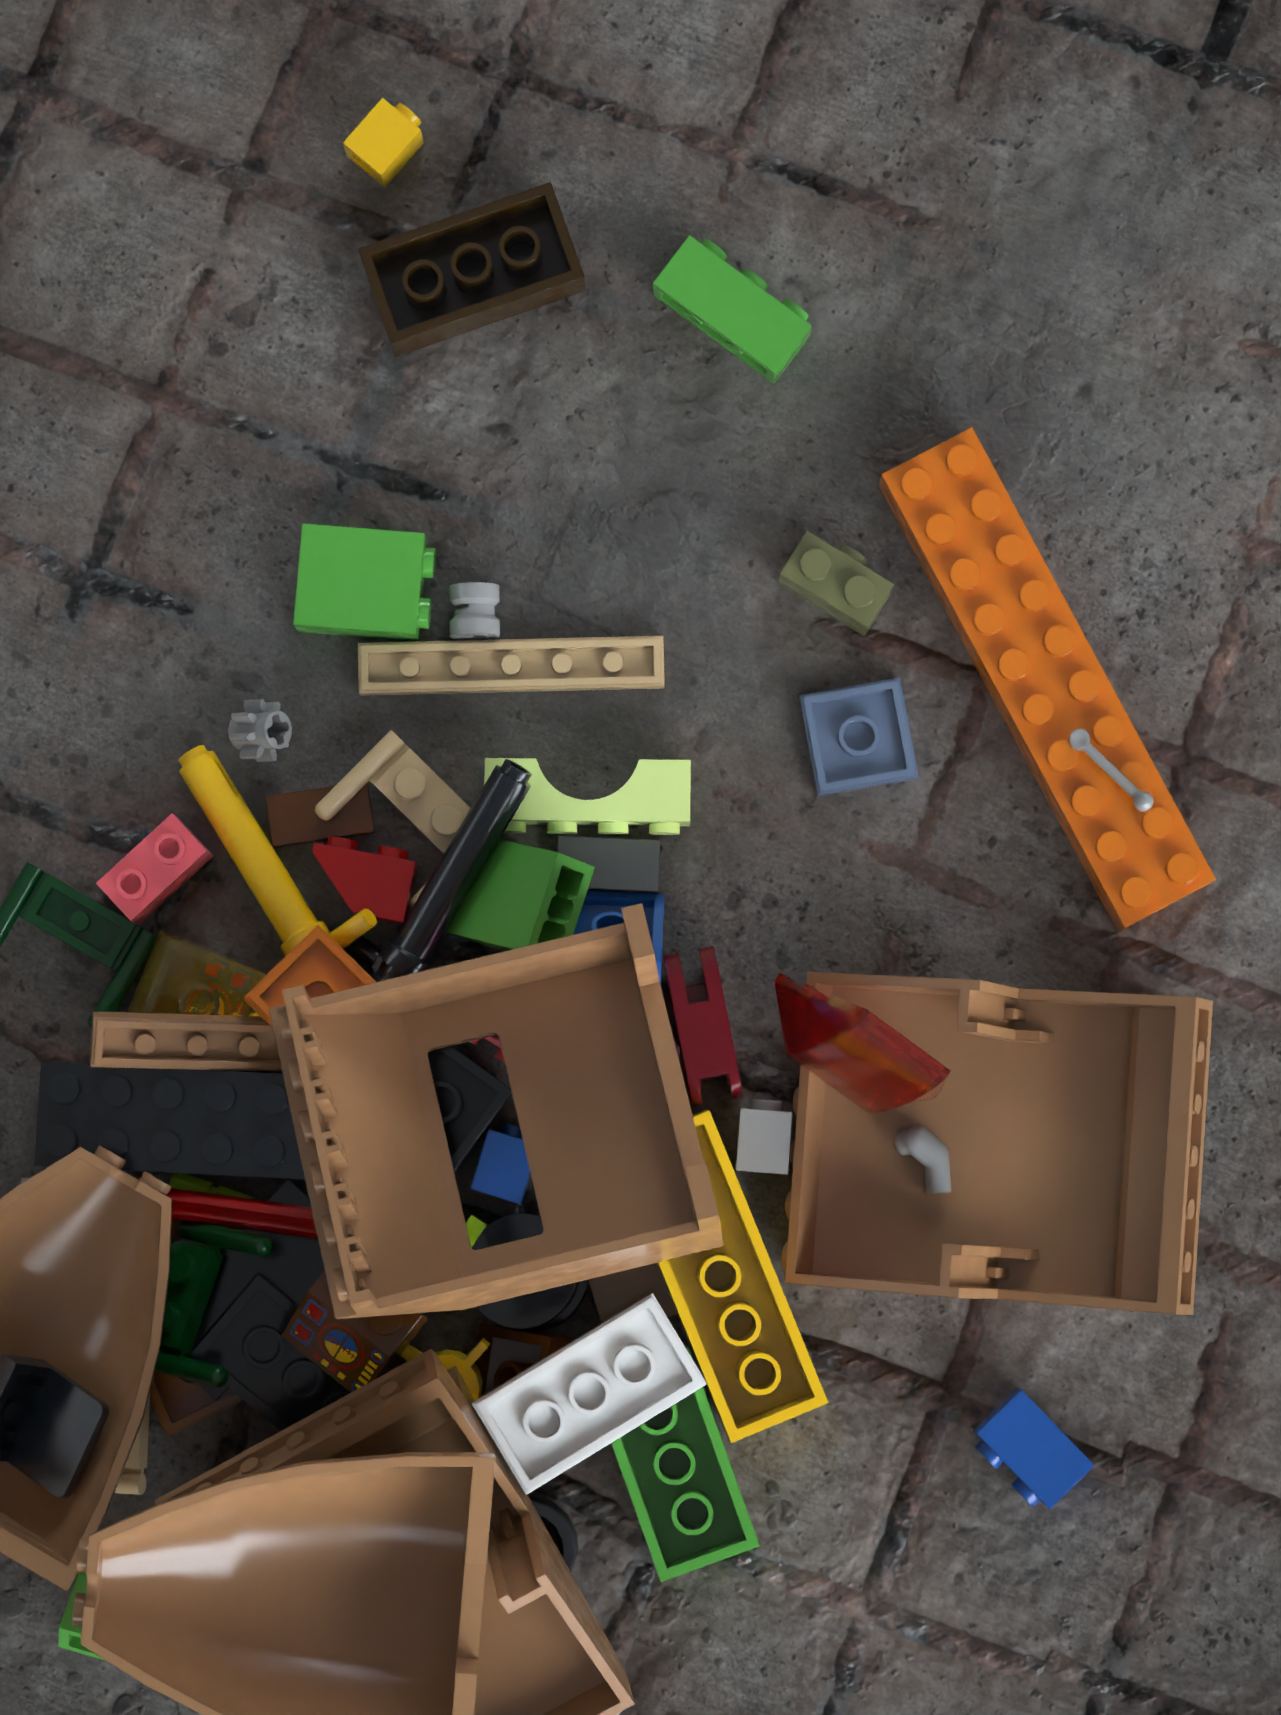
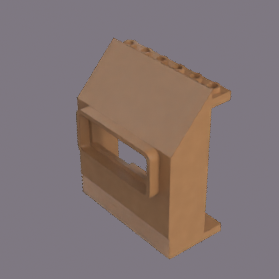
M642 903L621 908L624 923L314 998H310L304 985L282 990L285 1005L269 1008L335 1319L464 1310L724 1246L715 1196L707 1164L703 1160ZM490 1036H498L541 1216L543 1233L533 1237L473 1250L467 1231L428 1053L440 1048Z

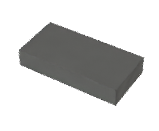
M558 836V853L595 867L588 890L658 893L660 840Z

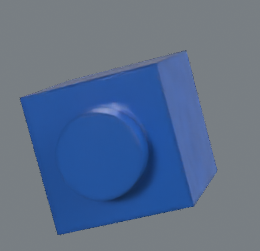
M503 1123L500 1132L488 1130L470 1189L522 1204L531 1176L522 1134L519 1127Z

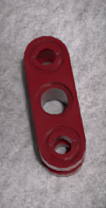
M714 946L699 948L705 983L686 987L679 953L663 955L692 1107L703 1105L700 1090H702L701 1080L724 1075L726 1076L727 1085H730L732 1098H743Z

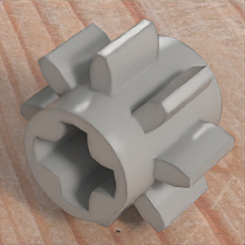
M264 699L244 700L245 712L231 714L232 719L228 728L229 739L235 748L241 750V759H255L257 762L276 761L277 754L275 749L288 748L292 735V726L288 716L280 711L281 704L279 702H265Z

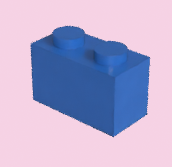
M1018 1387L973 1429L982 1439L974 1447L995 1469L1003 1462L1018 1477L1011 1484L1012 1487L1032 1507L1041 1501L1048 1509H1051L1095 1466L1025 1392Z

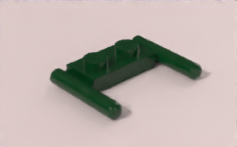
M26 862L0 907V948L18 917H21L116 971L93 1012H117L160 938L29 862ZM92 1014L88 1019L90 1028H92Z
M182 1220L178 1226L180 1240L179 1242L173 1241L170 1249V1273L162 1341L155 1372L213 1387H222L228 1381V1372L224 1367L184 1357L185 1353L191 1354L224 1257L220 1250L225 1248L264 1257L272 1251L273 1243L268 1236L209 1223Z

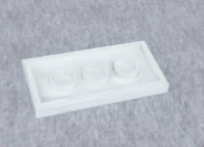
M650 1293L473 1401L472 1405L527 1495L697 1391L707 1383L654 1294Z

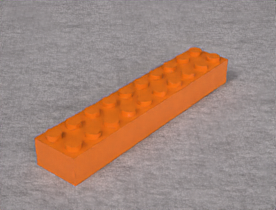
M971 427L881 474L878 486L1116 930L1119 932L1214 882L1216 878L974 429ZM1084 729L1090 735V743L1140 791H1147L1152 795L1154 802L1149 810L1139 811L1133 804V798L1083 750L1077 751L1071 748L1069 736L1074 730Z

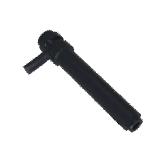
M505 759L502 766H495L395 938H388L382 949L363 936H360L345 947L349 952L371 966L368 974L376 982L430 969L432 965L431 955L531 787L528 781L532 774L527 769L508 759Z

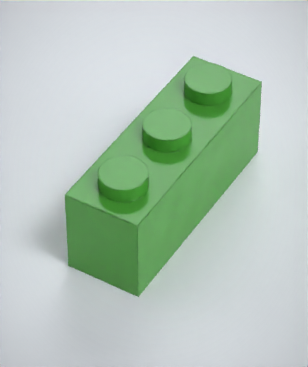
M689 235L653 282V295L774 384L810 337L812 325L806 321L809 318L808 314L793 301L785 298L781 303L767 293L768 285L754 272L744 269L740 273L725 262L728 258L726 253L710 240L703 239L700 243Z

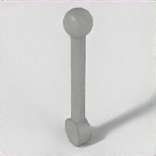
M1076 729L1070 734L1069 745L1071 748L1077 751L1083 750L1133 798V804L1136 809L1147 811L1153 806L1154 800L1152 795L1147 791H1140L1090 743V735L1087 731Z

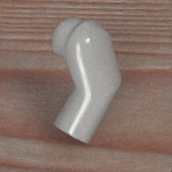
M912 1125L910 1128L900 1129L895 1136L896 1150L901 1155H912L924 1165L926 1194L951 1192L947 1146L926 1127Z

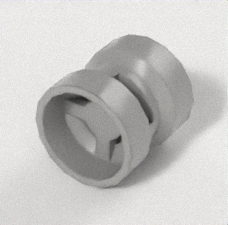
M466 582L450 585L449 602L455 607L454 617L449 621L450 638L458 640H490L499 638L500 620L495 617L494 607L500 602V586L485 582Z

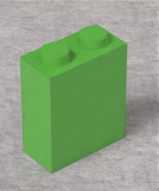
M302 523L294 627L298 632L419 641L420 628L429 629L432 602L431 598H423L425 578H434L436 548L427 547L428 541L425 533Z
M500 839L451 921L448 933L502 951L571 936L574 934L595 867L558 852Z

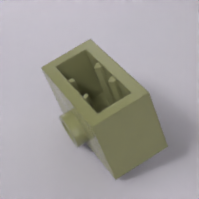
M806 531L784 566L778 584L863 636L868 632L891 595L895 585L865 566L868 562L867 558L846 545H842L838 550L809 531Z

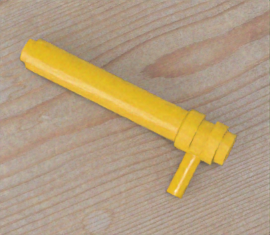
M199 745L178 759L182 766L179 770L180 775L283 943L280 948L285 956L317 925L342 949L377 925L373 912L364 908L331 932L326 923L318 921L216 753L213 750L208 751L205 745Z

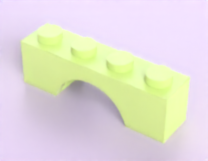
M485 758L484 785L495 766H502L505 759L519 764L532 774L528 781L531 787L503 834L526 833V825H547V833L576 834L577 825H598V834L605 835L628 834L629 826H649V834L679 835L680 826H690L691 760L639 759L632 776L619 790L600 799L581 800L569 797L555 789L543 775L536 758Z

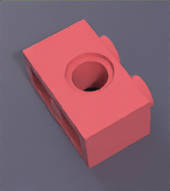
M172 813L96 884L131 922L140 925L214 855Z

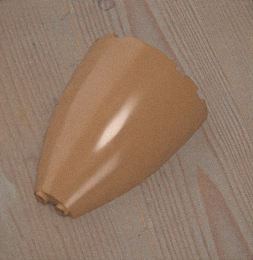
M100 1145L94 1154L82 1147L76 1149L0 1198V1358L2 1354L45 1360L100 1398L109 1407L107 1420L74 1491L68 1498L55 1497L10 1463L0 1461V1553L65 1591L69 1589L78 1573L77 1553L80 1539H89L90 1534L99 1530L145 1415L161 1347L170 1273L172 1199L166 1195L171 1186L145 1171L139 1180L122 1171L126 1160Z
M406 1452L303 1461L215 1483L159 1503L89 1535V1539H80L77 1553V1572L87 1574L86 1593L76 1592L73 1606V1626L82 1627L81 1645L142 1684L201 1715H474L496 1454L481 1452Z

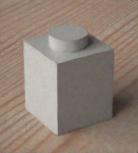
M751 1099L750 1109L740 1108L735 1171L788 1175L792 1112L781 1111L782 1101Z

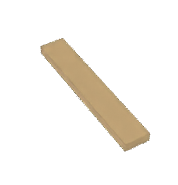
M663 636L358 643L359 695L665 688Z

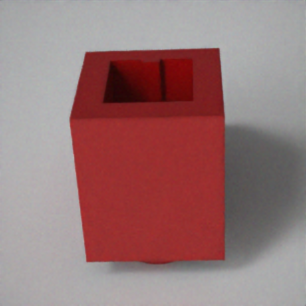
M328 836L327 845L314 842L312 853L355 915L364 908H367L373 912L376 920L400 925L404 923L410 912V901L413 897L419 867L415 861L407 860L408 851L387 846H379L377 854L357 851L359 842L334 836Z

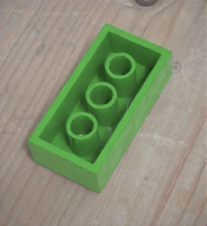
M684 1345L688 1353L690 1354L691 1358L693 1359L689 1345ZM701 1387L611 1443L660 1582L760 1546L704 1387Z

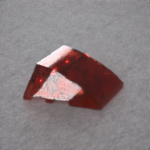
M779 973L774 984L787 1055L869 1113L886 1112L906 1104L936 1099L951 1070L869 1010L834 995L829 999L813 986L806 983L802 988L789 976Z

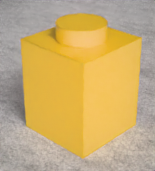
M382 97L343 142L346 155L381 186L386 188L424 144L421 129L418 128L421 121L402 103H398L393 107Z

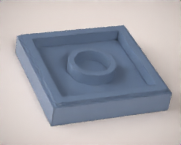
M900 677L799 696L817 797L918 779L919 776Z

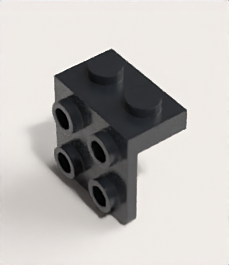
M2 1354L0 1358V1461L10 1463L55 1497L68 1498L73 1493L107 1420L109 1407L100 1398L45 1360Z

